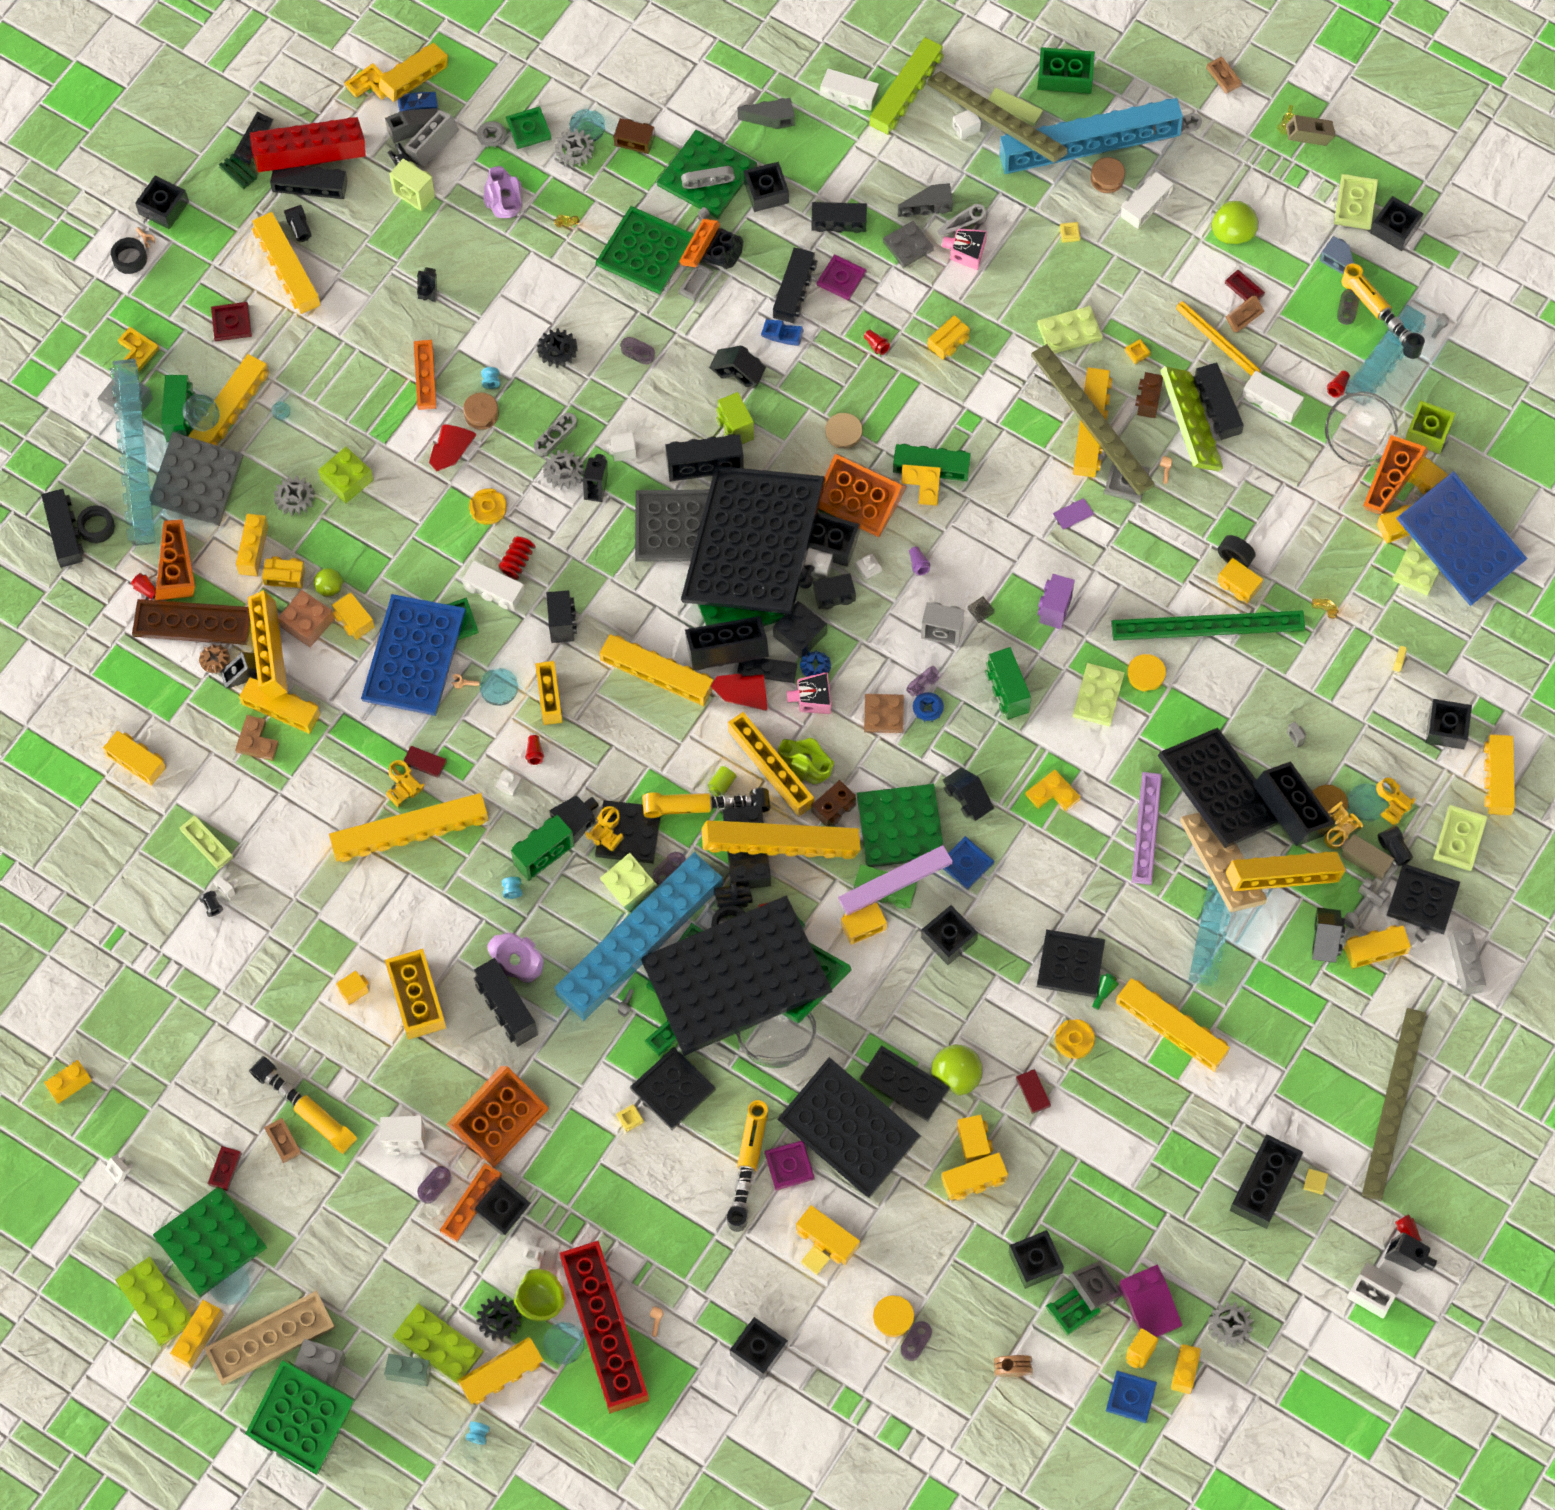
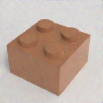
M301 590L279 615L278 621L282 629L311 648L334 621V617L330 608Z

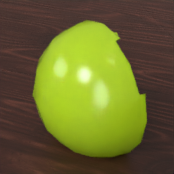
M1228 201L1215 214L1211 228L1213 234L1221 242L1226 244L1247 243L1258 231L1259 221L1255 210L1249 204L1242 201Z
M958 1044L947 1046L938 1052L932 1061L931 1075L949 1086L950 1090L957 1096L973 1091L982 1079L983 1066L980 1057L968 1046Z
M531 1269L527 1271L521 1280L514 1296V1303L523 1316L539 1322L547 1321L557 1316L564 1307L566 1297L558 1277L547 1270Z

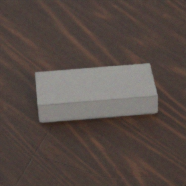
M698 264L679 289V294L695 302L712 277L713 271Z

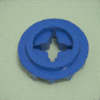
M817 650L814 652L808 651L805 656H802L800 663L801 671L806 677L829 673L831 669L830 658L824 652H818ZM815 659H817L818 664H821L817 666L816 671H814L812 665Z
M931 692L918 695L913 702V712L917 718L922 719L924 722H933L935 719L940 718L944 709L942 699ZM926 704L927 706H929V705L931 704V705H932V708H931L932 711H930V710L924 711V709H925V706H924V705Z

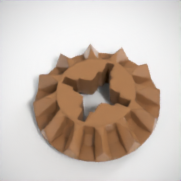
M212 644L200 652L199 663L206 672L219 673L230 662L229 652L221 644ZM210 654L217 656L218 662L211 660Z

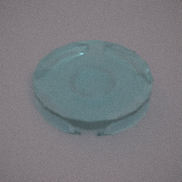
M583 109L572 115L569 129L571 132H574L575 128H577L578 133L584 130L585 136L589 134L594 142L601 138L605 132V121L599 112Z
M196 394L184 403L183 416L192 428L198 431H208L218 423L220 417L219 409L211 398Z
M503 668L489 670L480 680L482 698L487 703L496 706L510 703L518 693V683L515 675Z
M1369 783L1354 787L1348 797V810L1361 821L1373 822L1379 819L1381 812L1385 811L1387 801L1378 795L1376 785Z
M240 1267V1269L228 1276L225 1281L223 1280L212 1288L210 1293L221 1304H236L243 1300L249 1292V1276L244 1268Z
M561 1322L548 1329L544 1336L543 1346L546 1355L555 1363L569 1364L575 1362L583 1353L585 1340L583 1333L577 1326Z

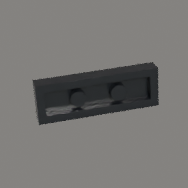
M257 111L237 146L233 157L250 164L253 159L250 133L269 130L274 119Z
M767 658L743 661L738 665L737 674L742 676L763 674L764 679L795 683L797 663Z

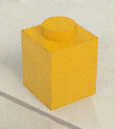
M357 971L352 972L336 983L338 991L348 1005L369 993L367 979L363 974L359 975Z

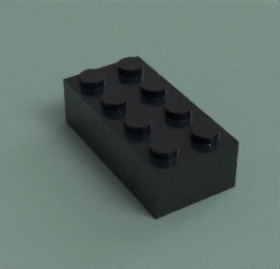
M728 434L724 437L712 436L701 440L691 439L686 442L674 441L665 444L669 482L713 476L716 466L744 468V455L740 434Z
M818 512L809 548L833 554V563L848 567L859 537L860 524Z
M760 616L685 629L686 644L693 671L769 657L767 637Z
M1291 761L1263 771L1253 783L1255 789L1296 847L1324 837L1335 824Z
M761 805L722 809L723 821L764 823ZM727 851L731 882L735 881L736 885L749 884L750 889L771 886L767 853L751 855L748 852L732 854Z
M495 957L475 968V977L473 978L476 983L475 987L480 995H484L485 1003L490 1011H494L495 1018L500 1027L504 1026L505 1034L510 1043L514 1042L519 1047L536 1037L538 1032L535 1020Z
M1266 1134L1231 1205L1230 1211L1267 1229L1304 1152Z

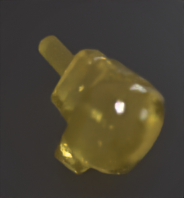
M1289 105L1287 114L1283 116L1282 121L1277 125V130L1283 135L1287 134L1286 124L1294 116L1292 113L1293 105Z

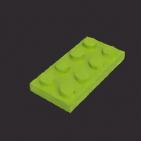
M150 1256L115 1279L160 1347L184 1331L192 1317Z
M417 1303L393 1334L395 1340L420 1358L429 1360L431 1366L457 1385H459L457 1380L468 1374L484 1353L483 1349L419 1303Z

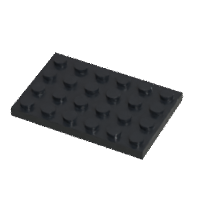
M1218 727L1165 749L1158 754L1159 759L1224 848L1280 824L1253 786L1256 778Z
M830 1057L777 1119L869 1199L921 1137L916 1130Z

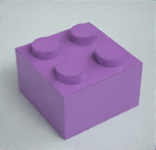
M1052 574L1051 580L1047 579L1044 595L1041 596L1038 605L1037 615L1040 616L1039 623L1062 629L1073 597L1075 580Z

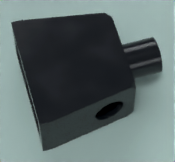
M596 454L595 458H588L583 476L584 500L603 502L608 478V461L602 454Z
M574 796L549 810L550 817L554 818L558 815L571 829L575 844L585 834V831L594 824L595 816L592 811L599 804L593 797L583 802L578 796Z
M1404 1232L1391 1240L1384 1256L1385 1259L1415 1272L1422 1267L1433 1271L1437 1260L1428 1256L1431 1250L1430 1247Z

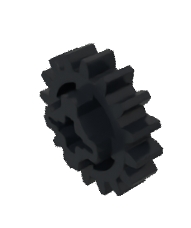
M559 328L556 329V332L550 329L549 335L543 333L544 339L539 338V345H537L539 358L542 357V362L548 361L549 367L555 364L556 368L559 367V364L565 367V362L567 361L572 363L571 357L576 358V352L578 351L576 338L573 339V334L567 335L566 330L560 332Z
M495 1296V1301L493 1302L488 1298L487 1306L481 1304L483 1311H477V1315L481 1317L476 1320L477 1324L481 1325L479 1331H485V1338L491 1335L492 1341L499 1337L500 1341L503 1342L504 1336L511 1339L510 1333L517 1334L518 1332L515 1327L521 1326V1322L518 1321V1319L522 1318L521 1313H517L518 1309L516 1306L513 1307V1300L507 1302L506 1296L502 1300ZM502 1307H506L510 1311H505ZM499 1315L502 1317L501 1322H497V1316ZM493 1326L497 1331H493L489 1327Z

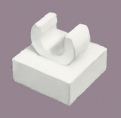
M873 554L867 555L856 562V567L865 580L882 572V568Z
M504 769L495 785L496 789L514 796L522 781V777Z
M228 872L223 876V879L218 875L213 882L216 889L231 899L235 895L233 888H236L239 882L235 879L229 883L228 880L231 878V874Z
M116 1154L110 1157L105 1170L118 1184L124 1181L133 1165L126 1166V1157L119 1158Z
M525 1244L520 1265L532 1269H540L546 1252L545 1249Z

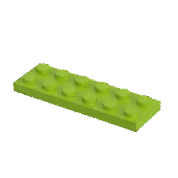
M1165 366L1160 371L1193 467L1219 472L1223 469L1221 457L1218 454L1216 442L1212 436L1210 425L1206 419L1205 410L1201 404L1191 372Z

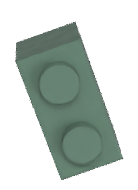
M388 1354L384 1375L387 1380L428 1386L432 1366L429 1360Z

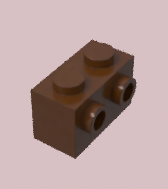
M620 118L613 135L614 146L649 154L655 138V127L647 123L642 124L631 119Z
M1145 372L1144 379L1140 378L1138 390L1142 391L1141 395L1136 397L1135 406H1139L1137 415L1156 418L1163 382L1162 375Z
M839 780L811 805V812L826 827L832 824L835 825L846 811L850 812L855 807L856 795Z

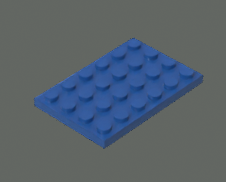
M1454 471L1396 518L1470 606L1528 559Z
M391 594L361 696L362 702L436 716L466 609Z

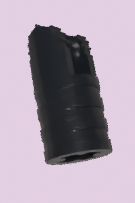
M401 143L395 145L400 154L396 155L392 150L387 152L395 166L402 159L408 162L411 161Z

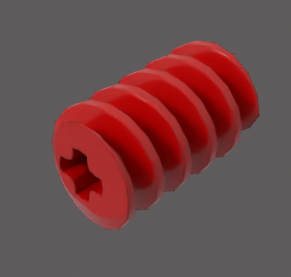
M514 537L509 545V549L502 558V562L499 563L500 571L507 577L518 580L519 576L516 573L521 574L523 572L520 567L524 568L526 566L524 561H529L527 555H532L533 551L530 548L535 549V544L527 538Z

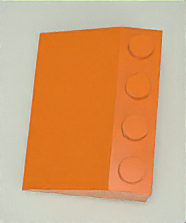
M835 454L825 475L826 481L819 509L837 518L860 524V529L880 537L907 486L840 454Z
M500 1066L446 1125L463 1142L495 1168L549 1108L508 1066Z

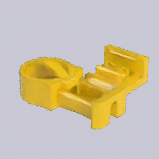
M395 760L390 764L389 776L397 783V787L393 790L389 789L386 796L398 808L400 803L409 797V794L410 798H414L423 791L424 783L419 784L411 775L412 770L404 761ZM395 766H402L406 770L405 774L399 773Z
M1387 777L1377 783L1376 791L1390 805L1380 815L1389 823L1395 825L1399 823L1402 815L1412 808L1410 805L1414 804L1415 797L1410 799L1400 790L1401 786L1394 779ZM1384 782L1390 786L1391 792L1383 788Z
M1339 802L1327 812L1334 819L1335 825H1337L1330 829L1324 838L1325 844L1331 849L1340 848L1346 838L1349 839V834L1355 829L1363 827L1362 822L1355 814L1351 813L1349 815L1342 806V802ZM1330 833H1337L1333 838L1329 840L1328 836ZM1341 836V843L1339 845L1332 844Z
M612 806L602 809L597 817L598 823L589 833L585 831L586 838L588 840L592 839L593 843L597 846L600 845L601 840V844L613 852L623 840L621 833L618 836L613 834V828L620 821L618 810ZM613 813L617 815L614 822H607Z

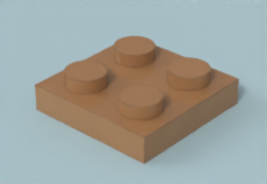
M865 694L864 732L903 733L904 695Z

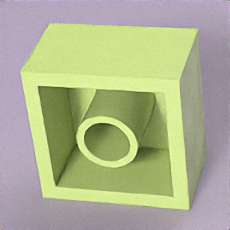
M402 159L390 172L393 193L418 210L423 211L435 197L432 176L427 171L417 168L413 162Z
M631 853L627 854L600 877L601 881L628 912L658 887Z

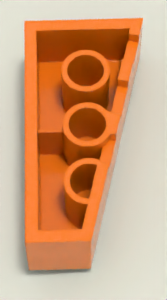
M1390 435L1364 502L1365 510L1378 515L1388 510L1428 453L1427 447Z
M183 519L164 521L161 534L155 600L193 597L195 583Z

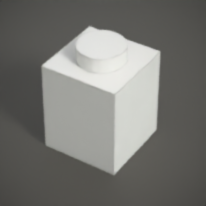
M966 110L953 116L952 127L959 138L963 140L980 132L982 120L981 117Z
M633 433L610 436L611 444L607 445L609 455H613L614 462L636 458Z

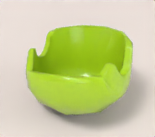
M325 568L319 571L313 582L316 592L323 597H331L339 593L342 584H344L341 574L332 568Z

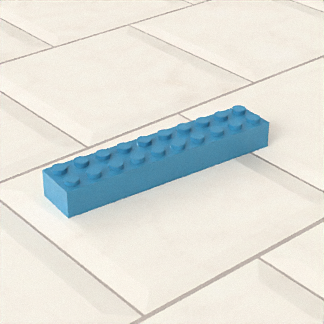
M1174 98L1156 103L1151 102L1138 107L1132 106L1124 110H1114L1106 114H1096L1092 117L1077 118L1074 121L1059 122L1051 126H1041L1037 130L1067 148V154L1055 162L1059 163L1181 136L1183 115L1178 99ZM1155 125V127H1156L1155 133H1156V134L1153 135V132H1154V131H1153V126ZM1008 134L1000 136L999 157L1005 174L1054 164V162Z
M694 852L554 987L556 996L585 1021L642 965L641 959L644 956L657 951L714 895V888L723 887V877Z

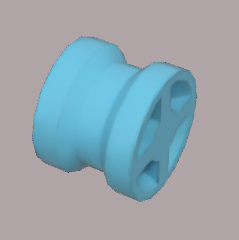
M487 367L481 371L483 388L496 389L500 386V379L498 378L500 371L498 368Z
M507 877L501 881L504 887V898L514 899L523 895L522 889H520L521 878Z
M470 1422V1431L466 1434L465 1439L476 1444L485 1445L487 1441L485 1436L489 1432L490 1427L482 1423Z

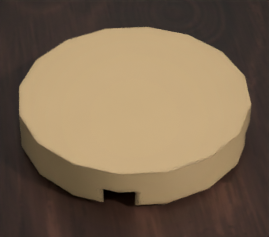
M838 413L827 421L825 426L826 438L834 447L851 448L862 437V424L852 414Z

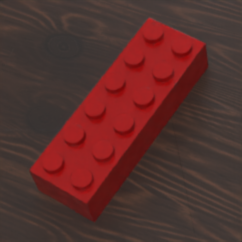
M358 117L250 133L251 149L257 172L366 157L365 139Z

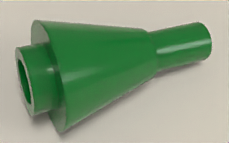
M1108 973L1101 975L1097 997L1092 1005L1094 1009L1099 1010L1104 999L1119 985L1116 982L1117 978Z

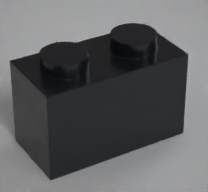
M850 573L813 581V591L818 609H831L837 605H849L856 601V592Z

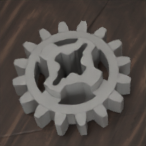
M575 128L574 132L568 129V134L562 132V138L557 137L555 153L556 156H559L560 162L564 161L565 166L570 163L572 168H574L575 164L581 167L582 162L588 163L587 158H593L592 153L595 151L593 147L594 142L589 134L585 136L584 130L578 133L577 128Z
M557 450V455L551 453V459L546 458V464L543 465V475L547 483L552 482L553 488L559 485L560 490H562L563 486L570 489L571 484L577 486L576 480L581 481V475H584V469H582L584 468L583 462H580V456L575 457L574 452L568 454L567 450L564 453Z
M289 476L287 482L282 479V485L277 484L278 491H274V501L277 504L278 510L282 509L283 514L289 511L291 516L294 515V512H297L300 516L302 510L307 513V507L312 508L311 501H315V491L312 488L311 482L307 483L306 478L300 481L298 476L295 477V480H292Z
M1226 1302L1225 1307L1219 1304L1217 1306L1218 1311L1212 1310L1211 1314L1214 1317H1209L1208 1322L1213 1324L1208 1326V1330H1213L1212 1338L1218 1337L1217 1344L1223 1341L1224 1347L1231 1343L1232 1347L1235 1348L1237 1342L1243 1345L1244 1339L1248 1340L1250 1338L1248 1333H1252L1253 1328L1249 1325L1253 1324L1254 1321L1253 1319H1248L1251 1314L1250 1311L1243 1312L1245 1306L1237 1308V1302L1233 1306ZM1229 1312V1314L1226 1315L1225 1317H1224V1316L1219 1317V1316L1222 1315L1223 1313ZM1229 1321L1233 1322L1232 1328H1229ZM1235 1333H1241L1239 1336L1232 1337Z

